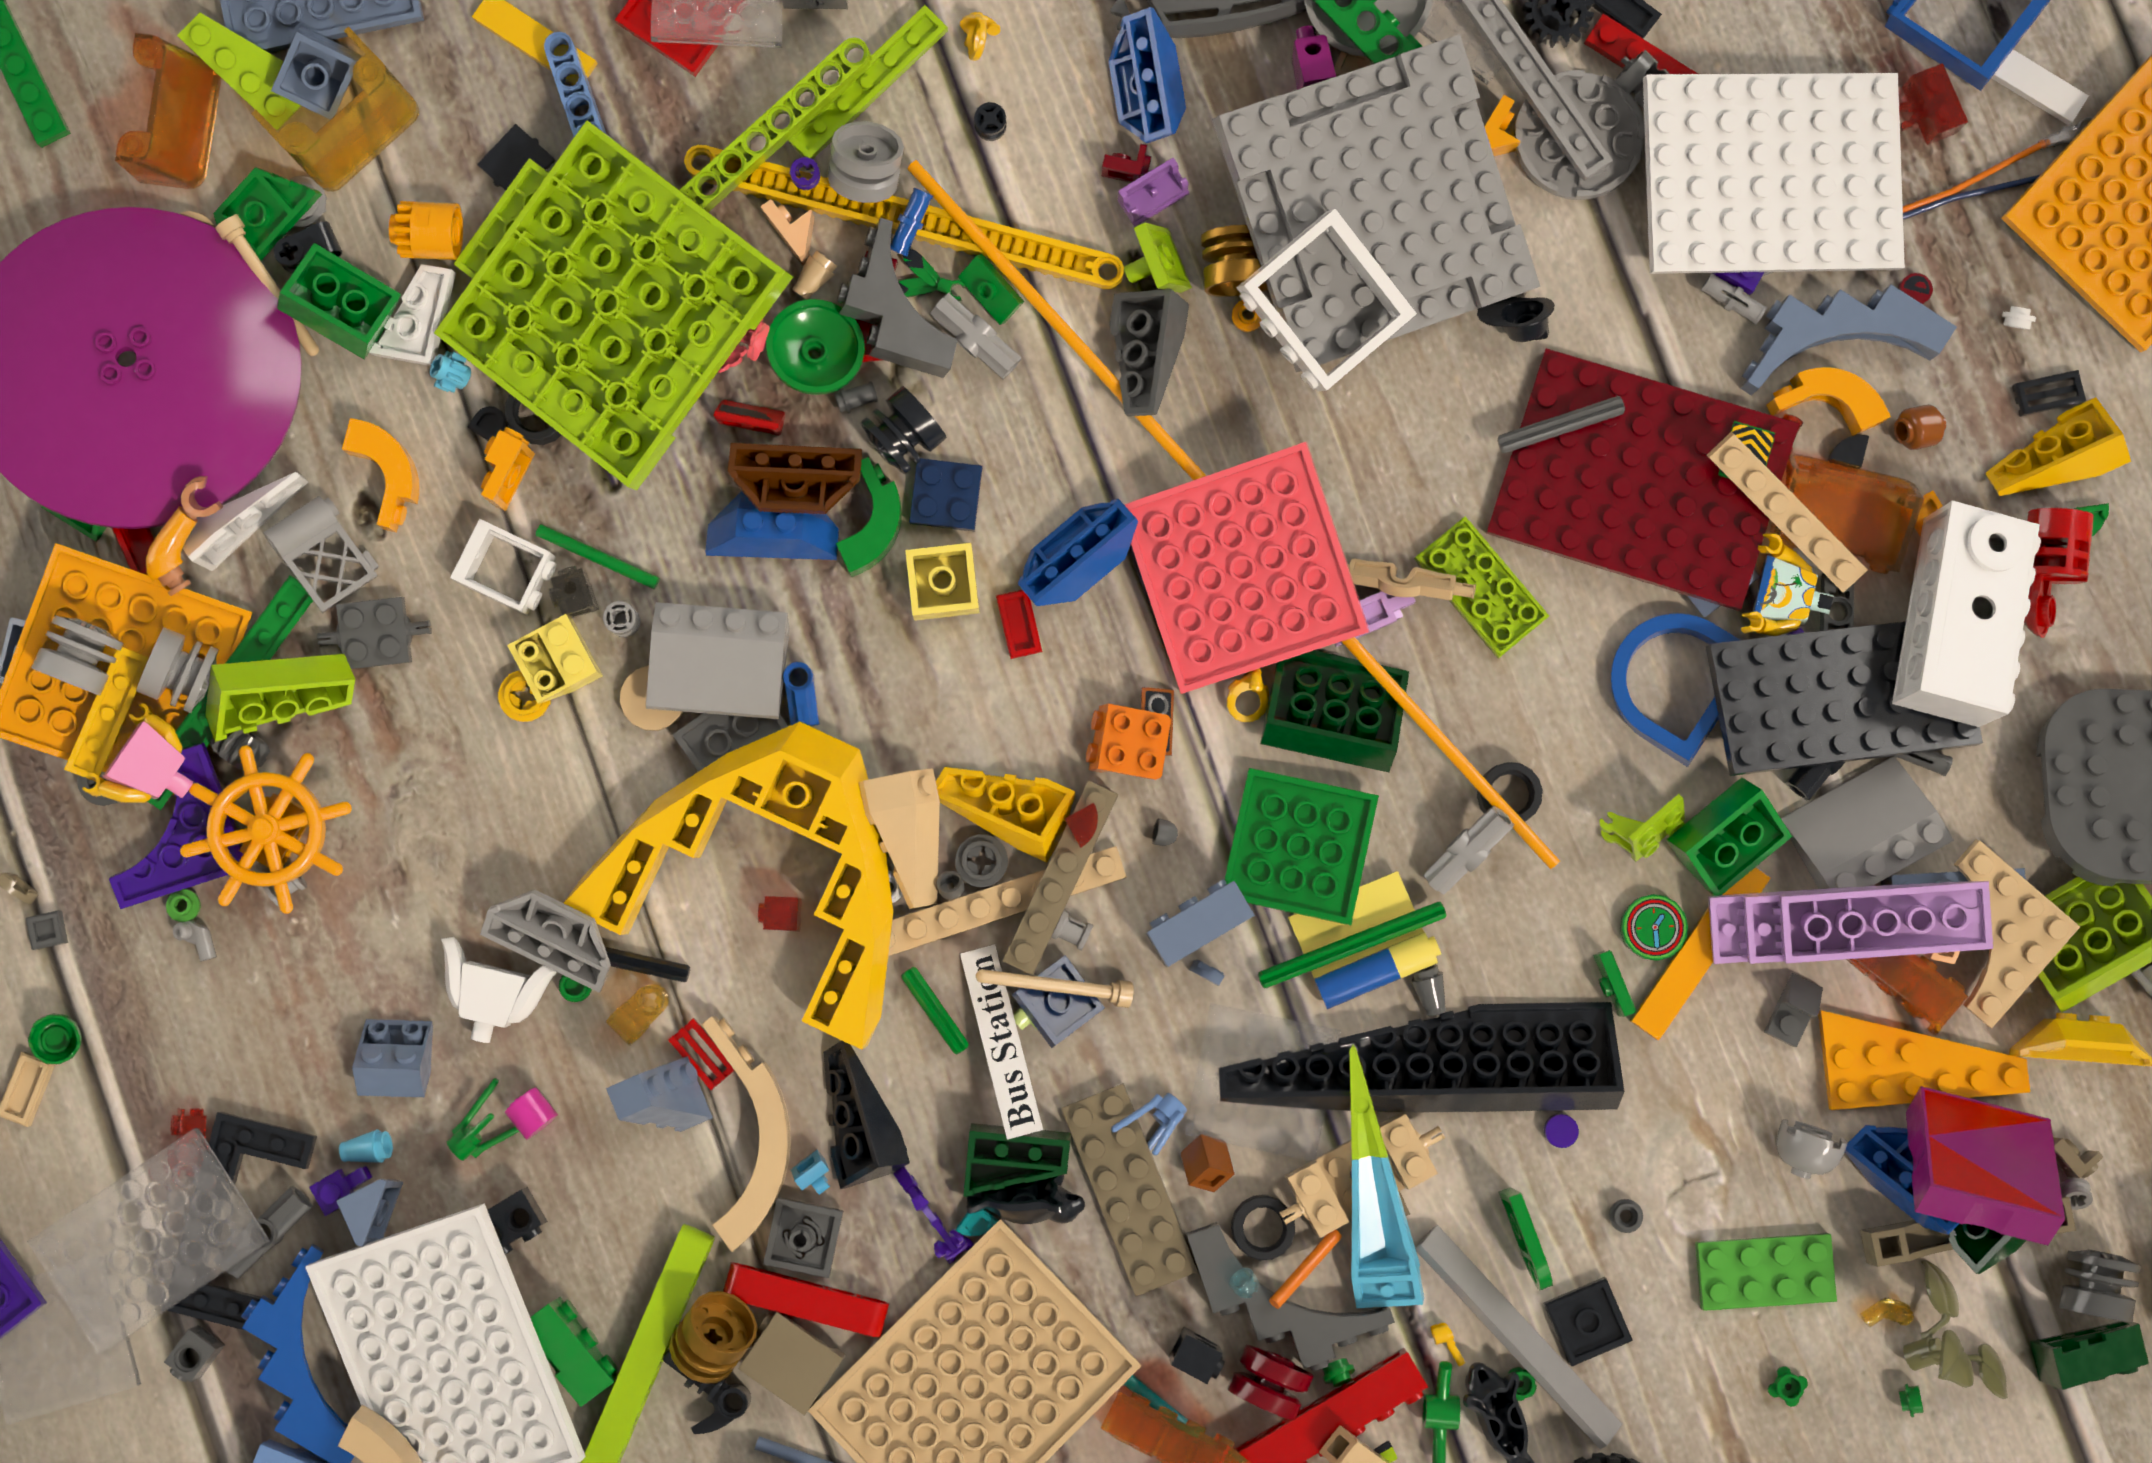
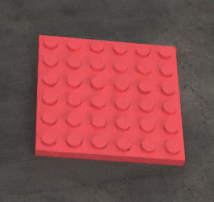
M1307 442L1124 504L1138 520L1131 546L1181 694L1370 632Z

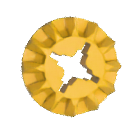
M521 670L512 672L503 680L499 688L498 700L501 709L508 717L518 722H532L545 714V711L551 704V700L540 704L536 700H529L522 708V699L512 694L513 691L524 692L526 687H528Z

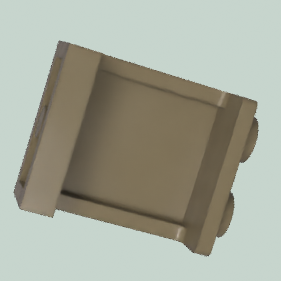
M769 1312L758 1327V1330L762 1332L756 1343L752 1342L742 1356L741 1360L743 1362L738 1369L805 1416L846 1354L836 1347L832 1349L783 1313L777 1312L773 1315Z

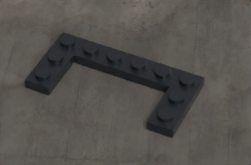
M217 1112L163 1310L244 1330L242 1327L247 1320L241 1317L252 1299L259 1302L262 1297L209 1284L243 1155L246 1154L308 1169L317 1139L316 1135L225 1112Z

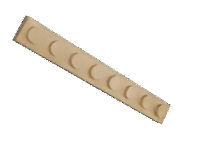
M1117 846L1090 854L1071 896L1127 878ZM1046 869L893 919L888 957L1026 911Z

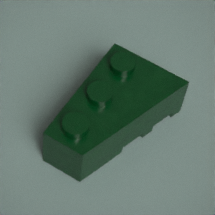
M971 1123L963 1197L992 1189H1003L1005 1186L1023 1182L1029 1183L1067 1174L1071 1133L1041 1130L1007 1140L1004 1126Z
M2120 1321L2030 1341L2039 1381L2051 1385L2053 1389L2065 1390L2088 1382L2103 1380L2114 1374L2135 1373L2139 1371L2138 1367L2149 1364L2140 1324L2136 1322Z

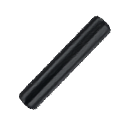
M605 947L611 967L679 982H687L689 978V965Z

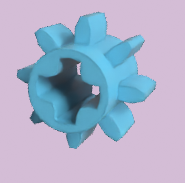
M446 351L445 356L442 354L437 355L430 367V376L437 379L434 387L453 393L456 388L463 389L471 376V368L464 365L467 359L454 351L452 353Z

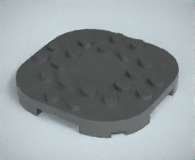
M2093 689L2081 692L2065 701L2046 720L2037 740L2036 757H2041L2045 816L2041 819V826L2045 840L2056 858L2060 856L2067 865L2074 869L2072 871L2073 874L2086 881L2111 887L2116 883L2152 884V691Z

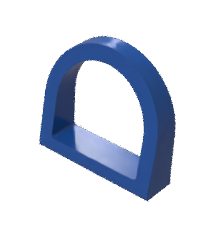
M1681 613L1666 614L1654 617L1638 625L1623 640L1614 657L1611 672V688L1615 705L1626 724L1640 737L1688 767L1719 720L1715 696L1687 740H1682L1649 720L1634 705L1626 682L1630 661L1637 650L1647 641L1664 634H1687L1699 638L1707 644L1739 641L1740 639L1701 617Z

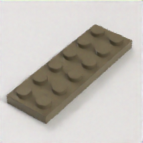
M1124 1083L1062 1107V1112L1135 1296L1197 1273V1266L1139 1120L1136 1119L1117 1132L1111 1131L1112 1126L1135 1112Z

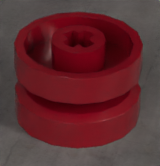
M1246 1344L1239 1361L1244 1368L1256 1374V1376L1245 1372H1234L1227 1387L1228 1391L1263 1410L1289 1420H1295L1302 1404L1298 1397L1286 1391L1285 1388L1298 1393L1307 1392L1314 1375L1279 1354Z

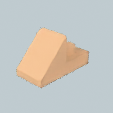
M770 199L761 206L763 215L803 266L809 256L814 225L813 212L809 210L790 224L793 218L782 204L777 207Z

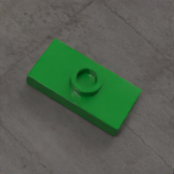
M983 254L977 255L958 276L960 281L966 285L968 290L999 325L1006 323L1024 303V300Z
M1607 950L1594 954V959L1602 975V978L1599 979L1601 990L1605 997H1611L1618 1017H1626L1636 1013V1008L1612 951Z

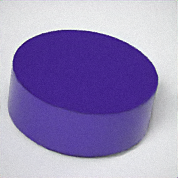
M1553 1115L1544 1125V1136L1555 1147L1567 1148L1573 1145L1578 1138V1125L1568 1115Z

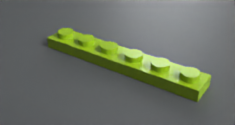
M924 5L871 55V64L867 70L791 137L788 142L803 157L814 159L832 142L834 132L842 125L853 122L948 32V27Z

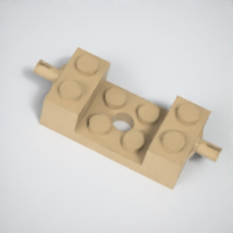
M1399 1113L1379 1124L1398 1192L1405 1188L1409 1190L1438 1174L1429 1157L1428 1147L1445 1139L1444 1134L1440 1133L1442 1131L1439 1126L1421 1135L1413 1128L1405 1113ZM1351 1140L1284 1175L1296 1200V1204L1279 1212L1285 1225L1303 1215L1308 1219L1316 1236L1321 1238L1349 1223L1348 1219L1352 1217Z

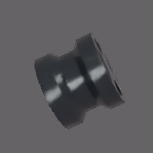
M993 102L984 103L977 108L974 115L976 133L986 141L1000 139L1006 132L1007 127L1005 110Z

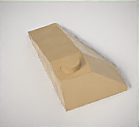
M933 768L908 771L859 782L865 815L870 825L875 824L882 838L879 845L883 853L888 852L895 866L893 875L909 909L937 904L940 800Z

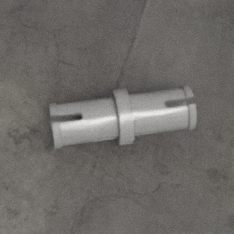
M1713 273L1710 274L1700 290L1724 304V309L1730 312L1732 309L1752 321L1755 325L1768 308L1744 294V289L1741 287L1734 288L1716 277Z

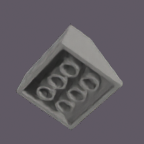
M656 602L651 630L646 709L779 719L784 681L783 673L786 666L790 634L788 613Z
M1895 756L1890 757L1781 818L1793 836L1790 839L1818 889L1873 886L1954 841L1937 810Z

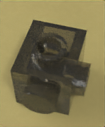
M576 566L567 567L557 572L558 576L550 578L553 588L549 589V595L554 607H560L562 616L567 614L571 618H575L599 610L588 573L584 569H577Z

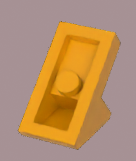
M1503 95L1484 126L1494 156L1514 152L1520 144V140L1505 132L1515 115L1510 111L1515 101L1506 95Z

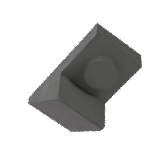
M1791 973L1764 1033L1792 1047H1797L1810 1018H1817L1819 1014L1823 987Z

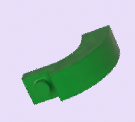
M869 457L862 460L861 474L873 499L871 518L860 532L836 543L851 577L871 569L888 554L898 537L902 521L901 500L895 482L893 481L882 486L881 483L886 481L879 463L872 465Z

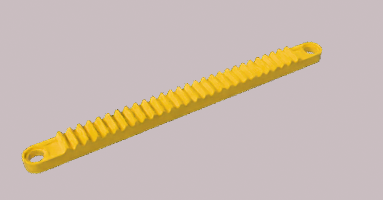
M707 145L692 146L687 151L684 159L688 173L693 178L700 172L692 166L696 156L706 155L710 158L711 162L723 150ZM730 159L726 164V171L728 173L739 171L742 165L741 159ZM766 161L733 190L734 192L740 191L745 195L751 194L756 198L762 197L768 201L771 199L782 205L788 204L794 208L800 207L805 211L812 210L817 214H826L831 218L837 217L846 222L852 221L857 225L863 224L868 228L870 226L875 227L879 219L884 218L893 221L892 234H895L900 223L897 220L899 214L904 213L909 202L908 199L893 195L889 199L873 203L849 200L839 195L830 186L828 178L820 176V181L815 188L802 190L794 185L789 167ZM800 170V176H796L798 179L801 177L806 178V180L812 178L811 173ZM711 179L705 181L707 183L717 185L716 180ZM928 205L921 222L924 224L922 230L918 229L915 235L917 241H926L931 245L937 244L943 248H952L957 252L963 251L969 255L983 254L988 258L944 209ZM968 216L1017 268H1027L1029 271H1038L1043 275L1049 274L1055 278H1064L1069 282L1075 281L1109 290L1116 288L1123 279L1124 267L1122 261L1117 256ZM1103 264L1114 265L1117 274L1113 279L1105 280L1099 276L1098 270Z

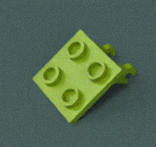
M1680 794L1676 795L1645 823L1619 816L1613 812H1607V816L1613 823L1607 824L1602 818L1599 820L1602 838L1607 843H1616L1631 853V858L1635 862L1641 857L1648 858L1658 849L1659 842L1667 835L1671 836L1684 825V799Z

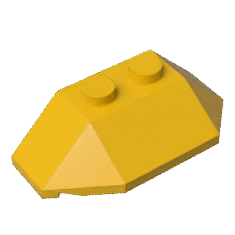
M2056 1012V1019L2044 1018L2009 1049V1055L2152 1067V1057L2123 1024L2110 1023V1016L2089 1015V1021H2078L2077 1014Z

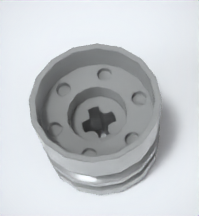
M55 615L51 623L65 628V633L63 636L47 631L46 636L58 643L59 646L57 650L40 648L31 668L101 696L109 675L97 668L98 661L115 663L116 658L102 653L105 645L121 651L124 643L116 640L108 631L77 618H65Z
M164 627L147 661L136 692L158 700L167 687L173 690L170 705L175 707L181 694L187 695L188 699L183 710L192 713L194 707L204 698L208 690L211 665L216 664L219 649L211 646L205 659L199 658L198 655L203 644L202 642L197 641L189 653L182 650L185 635Z

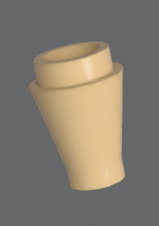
M816 250L813 256H808L800 276L792 289L808 300L811 295L835 275L833 271L837 265Z

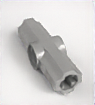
M950 293L942 297L931 311V316L958 339L957 343L974 358L978 357L1003 380L1022 360L1018 353L996 336L997 332L977 314L974 316Z
M1493 805L1470 829H1464L1446 848L1447 851L1424 873L1428 884L1444 895L1468 871L1472 872L1490 854V849L1513 828L1514 824L1503 810Z

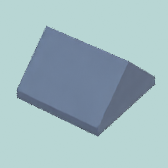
M379 1179L336 1201L356 1245L363 1247L367 1243L384 1237L403 1181Z

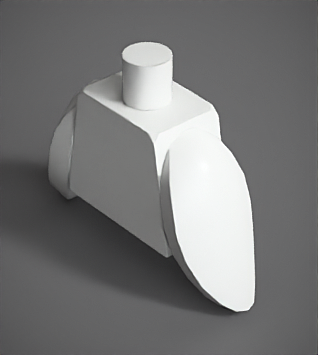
M454 937L441 938L445 956V984L448 998L453 1007L459 1010V1017L474 1021L470 1039L478 1042L490 1043L494 1026L505 1028L510 1026L511 1023H520L527 1018L537 1006L550 980L557 973L543 965L532 975H527L474 961L467 962L462 947Z

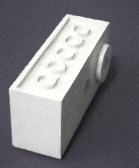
M1953 500L1924 518L1892 704L1976 727L1983 726L2009 714L2015 703V694L2013 693L2014 681L2020 672V663L2018 662L2019 650L2025 641L2024 619L2029 612L2031 604L2030 599H2028L2029 588L2034 581L2036 573L2035 568H2033L2034 557L2041 543V539L2038 536L2039 524Z

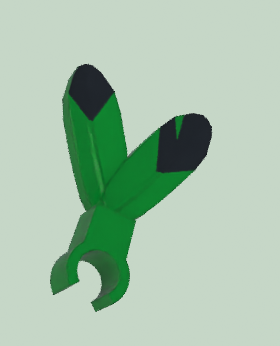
M909 249L908 256L902 255L907 266L919 277L898 281L906 297L924 295L935 291L952 295L951 291L954 286L960 285L966 288V285L960 280L951 281L939 277L934 268L917 251ZM952 295L957 301L962 300L960 296Z

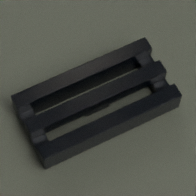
M2079 370L2012 385L2013 392H2016L2017 395L2015 398L2016 404H2019L2020 410H2018L2019 417L2077 405L2086 401ZM2073 380L2074 385L2025 395V389ZM2076 392V397L2028 406L2030 401Z

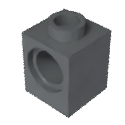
M197 1325L187 1330L164 1363L171 1367L170 1373L183 1382H187V1380L193 1382L203 1376L225 1344ZM189 1348H193L198 1353L199 1360L196 1365L191 1364L187 1359Z

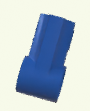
M802 662L791 663L783 673L790 724L802 722L809 726L820 725L814 673L808 665ZM798 668L806 670L808 674L807 682L800 687L792 685L790 681L792 671Z

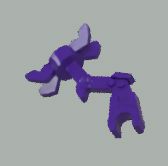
M905 1166L893 1173L905 1192L911 1197L916 1211H923L931 1225L945 1241L941 1242L938 1240L934 1243V1252L938 1258L944 1256L947 1262L951 1264L959 1253L965 1249L969 1250L975 1245L970 1239L954 1229L949 1233L947 1232L936 1212L934 1213L928 1206L929 1201L924 1198L913 1175H910Z

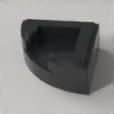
M1854 435L1844 439L1832 449L1827 461L1857 469L1861 468L1869 436Z

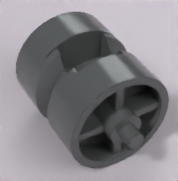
M1643 50L1634 59L1629 60L1625 56L1621 60L1625 65L1623 67L1624 70L1615 79V82L1627 94L1632 92L1635 94L1634 101L1643 109V77L1646 75L1670 74L1666 69L1658 70V61L1646 50Z

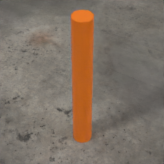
M1334 1230L1328 1233L1269 1299L1273 1307L1279 1309L1340 1241L1342 1235L1339 1231Z

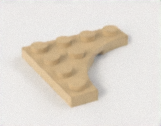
M1975 839L1954 863V866L1963 873L1968 881H1989L1993 949H1989L1986 968H1983L1974 990L1963 1006L1986 1026L1993 1028L2080 926L1984 843Z

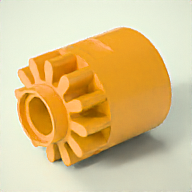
M400 201V204H397L398 214H391L389 219V239L391 244L398 245L397 254L400 255V258L457 260L463 246V216L458 203Z

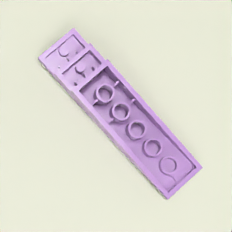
M1989 881L1864 886L1708 896L1714 964L1737 962L1755 964L1783 961L1785 963H1801L1993 949Z

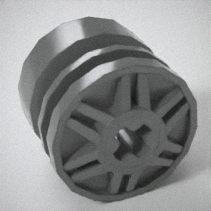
M2090 1249L2082 1251L2068 1250L2067 1259L2082 1262L2081 1270L2065 1267V1273L2080 1280L2079 1285L2062 1286L2059 1308L2133 1323L2136 1300L2122 1295L2121 1288L2138 1287V1281L2125 1279L2123 1275L2124 1271L2140 1274L2141 1265L2135 1264L2120 1255Z

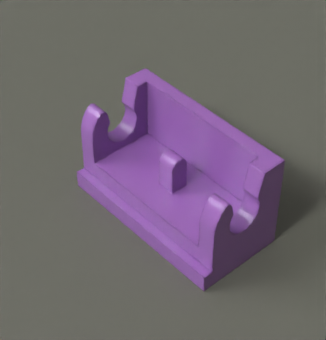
M1174 157L1118 191V202L1134 227L1189 195L1188 181L1186 177L1182 178L1178 171L1179 166Z

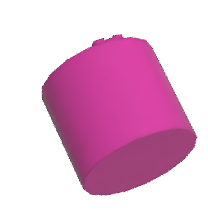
M537 1087L528 1090L525 1094L514 1100L504 1112L526 1140L536 1135L558 1116V1113Z

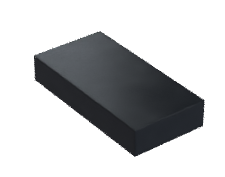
M1593 0L1592 5L1602 15H1607L1643 39L1662 15L1644 0Z

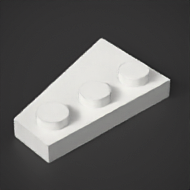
M421 264L401 297L403 302L393 318L390 317L384 326L386 328L378 344L374 343L369 353L378 357L431 366L434 358L437 356L440 338L434 332L446 317L456 272L452 269Z

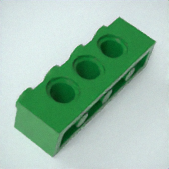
M1313 0L1373 64L1423 47L1410 33L1405 37L1396 28L1400 22L1389 10L1382 13L1374 5L1377 0H1352L1347 7L1338 6L1334 0ZM1363 11L1370 12L1375 19L1374 26L1368 31L1361 30L1357 25V17ZM1386 35L1393 36L1397 41V48L1390 55L1384 54L1379 46L1380 40Z

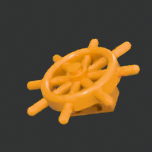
M244 745L239 749V756L245 776L229 784L219 795L199 783H193L190 787L189 793L212 807L207 819V838L182 845L180 854L183 857H191L211 851L217 864L230 875L217 898L221 906H228L242 883L253 886H274L280 911L284 914H289L293 910V903L287 883L302 876L313 864L334 876L342 874L343 866L321 853L326 834L325 820L349 814L352 806L349 802H340L321 807L315 795L302 784L314 763V756L312 754H303L290 776L271 772L258 773L253 750L250 746ZM272 786L282 790L279 794L273 793L271 797H265L262 787ZM248 791L255 815L234 804L239 797ZM295 797L301 805L293 802L292 798ZM227 815L244 824L247 828L224 834ZM309 825L308 838L305 844L299 840ZM243 843L239 851L244 854L238 862L230 853L228 846ZM292 852L299 856L293 863L283 868ZM258 861L267 866L270 873H260L250 869L254 862Z

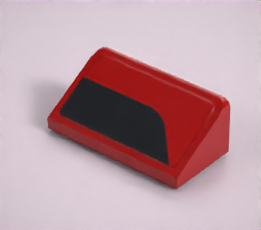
M722 400L714 412V417L718 424L779 436L782 434L785 412Z

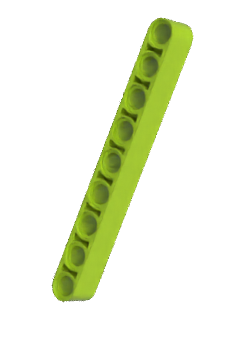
M855 37L843 41L685 184L680 191L707 212H710L867 70L872 59L865 42ZM859 48L864 51L863 58L856 63L849 62L847 60L849 51ZM829 70L839 72V79L833 85L823 83V76ZM805 92H811L815 95L814 102L809 107H802L798 102L799 97ZM780 114L790 116V124L784 129H777L774 125L776 117ZM756 136L766 138L765 147L760 151L750 149L751 140ZM732 158L741 159V168L736 173H728L726 171V164ZM711 179L716 180V191L711 195H704L702 193L704 182Z
M685 1223L683 1224L585 1451L586 1457L581 1463L621 1462L661 1368L664 1355L669 1349L671 1336L681 1321L710 1253L715 1236Z

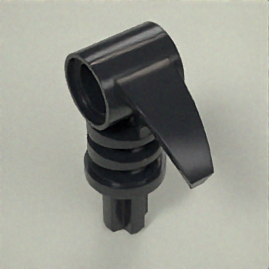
M670 1349L664 1355L663 1361L687 1379L684 1386L689 1389V1387L695 1384L699 1387L697 1393L699 1395L702 1391L707 1393L708 1397L706 1400L714 1405L715 1410L713 1414L691 1427L693 1434H705L716 1431L734 1419L741 1417L749 1408L751 1393L746 1386L738 1383L729 1385L725 1382L726 1378L718 1383H701L692 1380L675 1365ZM727 1394H739L743 1400L742 1408H730L726 1403Z

